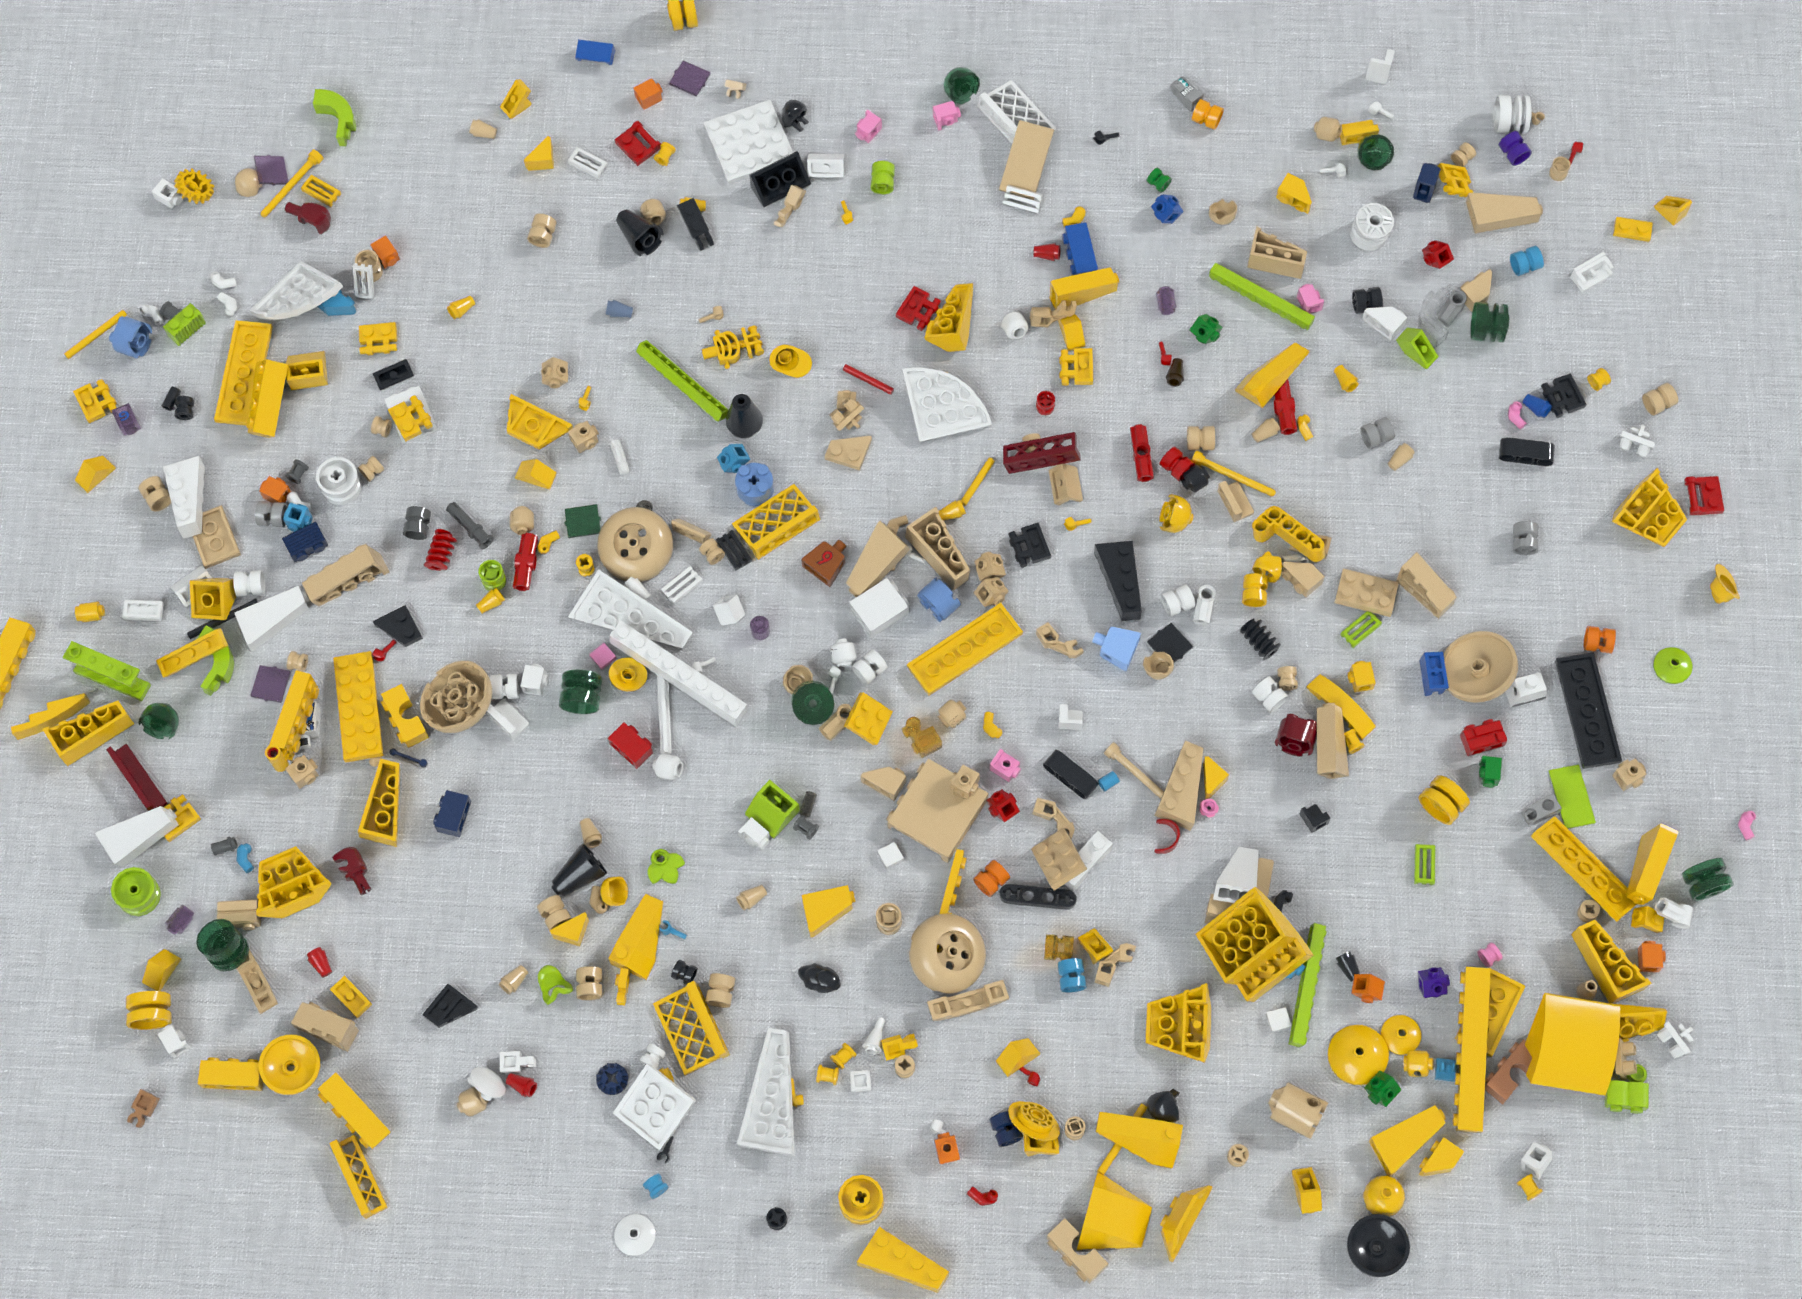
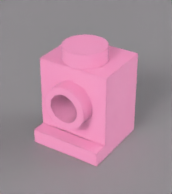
M953 101L933 106V118L938 131L942 130V126H949L958 122V118L961 117L960 109L955 107Z
M867 110L865 112L866 117L862 118L857 124L855 135L860 140H865L869 143L882 129V119Z
M1305 284L1299 288L1297 299L1302 310L1310 314L1321 311L1324 300L1320 299V294L1318 290L1314 289L1313 284Z
M1002 749L998 751L990 763V771L1008 782L1012 778H1016L1021 771V768H1019L1020 762L1006 754ZM1004 763H1007V764H1009L1010 766H1009V767H1005V766H1003V764H1004Z

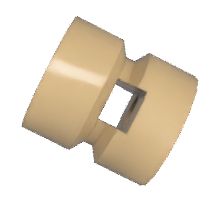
M535 214L527 240L537 247H549L557 224L556 220L546 214Z
M363 250L356 255L355 263H358V266H361V264H365V267L372 265L373 282L382 277L383 268L374 251Z
M1664 383L1658 386L1657 389L1643 394L1642 401L1646 410L1654 416L1663 412L1665 408L1676 405L1678 403V396L1672 385Z
M1188 426L1187 450H1199L1200 447L1203 450H1214L1215 427L1203 426L1202 429H1199L1198 426Z
M149 477L139 485L138 489L143 498L146 499L151 511H161L171 504L169 492L165 489V485L160 477Z
M559 895L551 896L537 906L541 917L546 918L544 922L549 931L572 919L567 909H563L565 905Z
M893 903L882 904L876 911V924L881 933L893 935L901 928V911Z
M592 966L576 969V981L579 983L576 986L577 999L597 1000L602 998V985L599 984L602 981V969Z
M720 973L710 974L708 985L711 989L707 991L705 1003L715 1007L729 1008L732 1001V994L730 992L734 990L735 978Z

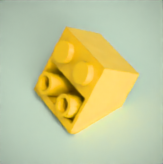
M325 351L287 357L285 363L288 364L286 378L291 390L328 385Z

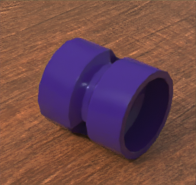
M1518 131L1507 134L1498 144L1503 153L1507 154L1506 157L1513 166L1523 163L1532 154L1528 145L1523 143L1524 140Z

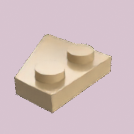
M863 436L831 440L824 456L825 460L860 471L872 437Z

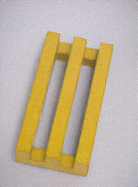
M310 175L301 187L303 192L329 207H332L333 201L336 202L337 196L341 195L340 190L313 175ZM311 181L332 192L333 195L313 185Z

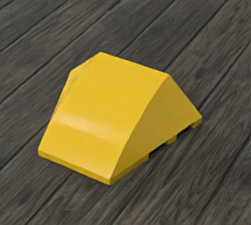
M1656 468L1635 486L1615 510L1611 522L1665 547L1687 521V518L1676 499L1672 498L1668 491L1667 483L1664 484L1659 475L1660 471Z
M296 846L259 862V893L257 894L258 909H256V915L282 919L315 905L325 895L331 886V882L321 874Z
M1205 983L1200 987L1191 990L1187 989L1183 993L1174 996L1170 995L1147 1003L1145 1043L1205 1063L1210 1050L1211 1002L1208 984Z
M1097 1172L1077 1250L1142 1248L1152 1207L1107 1176Z

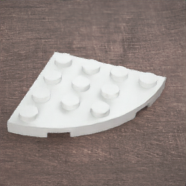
M300 261L249 311L258 318L268 320L297 317L317 307L329 298L336 296L343 286L339 281Z
M923 367L902 369L919 442L992 426L984 404H982L975 392L957 377L941 370Z

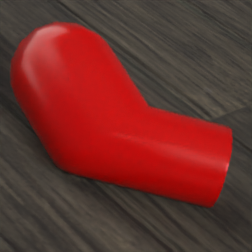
M973 1186L967 1192V1195L981 1206L994 1204L998 1198V1193L995 1190L981 1193Z

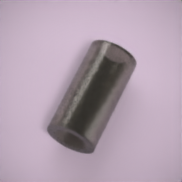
M806 791L799 812L800 815L805 817L811 816L817 794Z

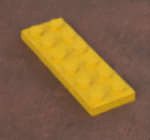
M235 320L214 416L216 423L247 425V420L250 417L255 365L257 362L266 360L273 329L272 324Z
M999 603L909 662L907 668L928 696H930L1023 635V631L1002 603Z
M368 651L333 657L344 762L384 756L372 652Z
M1555 816L1531 835L1536 843L1616 922L1637 905L1626 897L1628 888Z

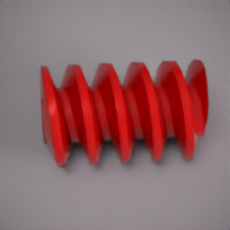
M436 529L424 566L434 571L447 570L448 567L444 563L448 564L450 560L446 556H452V553L448 550H454L455 548L450 543H456L457 540L449 531Z

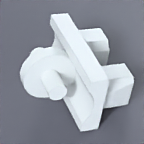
M1641 425L1640 429L1632 427L1631 432L1637 434V436L1622 431L1619 437L1621 438L1620 449L1629 451L1632 443L1637 444L1639 447L1636 455L1643 458L1653 449L1655 443L1641 438V436L1646 438L1650 436V433L1644 431L1645 425Z
M1669 1021L1665 1023V1027L1657 1035L1663 1043L1672 1037L1677 1042L1675 1046L1669 1049L1674 1059L1684 1054L1687 1056L1692 1053L1682 1038L1685 1037L1687 1042L1691 1043L1694 1039L1690 1033L1694 1029L1692 1027L1686 1029L1681 1023L1677 1026L1681 1034H1678Z

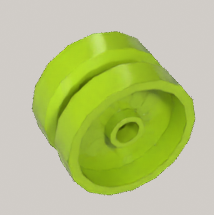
M131 867L124 869L117 874L112 882V898L124 912L131 916L147 915L159 904L161 897L160 886L150 873L142 868Z

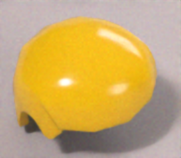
M608 877L604 879L600 887L602 901L608 906L625 904L628 898V887L623 877Z

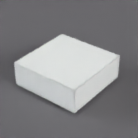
M895 842L877 850L886 869L904 860Z
M1286 1007L1266 1012L1272 1033L1292 1027Z
M870 1070L850 1072L851 1093L872 1091Z

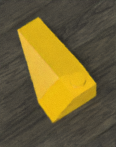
M1294 342L1248 374L1236 387L1235 392L1263 408L1309 354V350Z
M1615 1004L1620 1006L1619 1038L1623 1042H1628L1631 1037L1637 1035L1644 1036L1664 1028L1667 1010L1664 1008Z
M1099 1112L1096 1133L1115 1144L1121 1145L1129 1150V1152L1140 1156L1152 1165L1172 1169L1180 1146L1183 1125Z

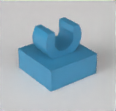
M1437 1058L1435 1080L1455 1082V1073H1457L1456 1060Z

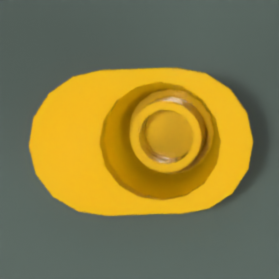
M787 344L779 345L770 354L769 361L771 367L788 376L803 377L811 370L812 360L809 354L794 346Z
M1716 564V577L1710 584L1712 597L1715 602L1720 604L1722 602H1729L1734 598L1740 599L1731 573L1723 565Z

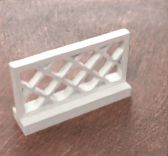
M1012 80L988 94L984 92L979 96L978 108L1011 143H1013L1017 130L1014 120L1045 125L1056 132V127ZM1011 88L1015 95L1006 94L1005 90ZM1000 97L1002 98L1001 103L994 102L991 98ZM1004 98L1014 100V105L1004 104ZM1016 100L1023 101L1026 107L1016 106ZM1003 108L1013 110L1012 115L1005 114L1002 111ZM1015 110L1025 112V117L1015 116ZM1027 113L1036 114L1037 119L1027 118Z

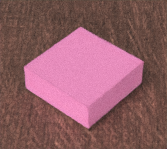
M605 643L589 654L601 670L617 659Z

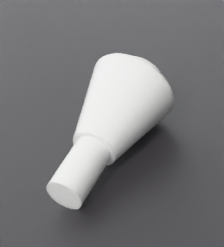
M881 1017L877 1018L874 1029L862 1045L865 1051L872 1055L882 1051V1028L885 1019Z

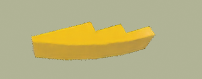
M83 693L46 703L48 710L29 715L30 722L11 726L12 734L19 740L43 732V728L48 726L50 728L54 727L59 722L78 713L90 704V699Z

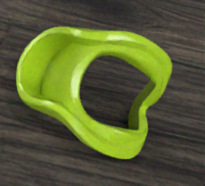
M545 965L538 972V983L542 990L543 1001L547 1005L556 1000L558 993L569 994L573 991L571 983L562 977L556 967ZM562 985V986H564L565 988L555 987V986ZM553 987H555V988L552 990L551 996H549L548 992L550 991V989H552Z

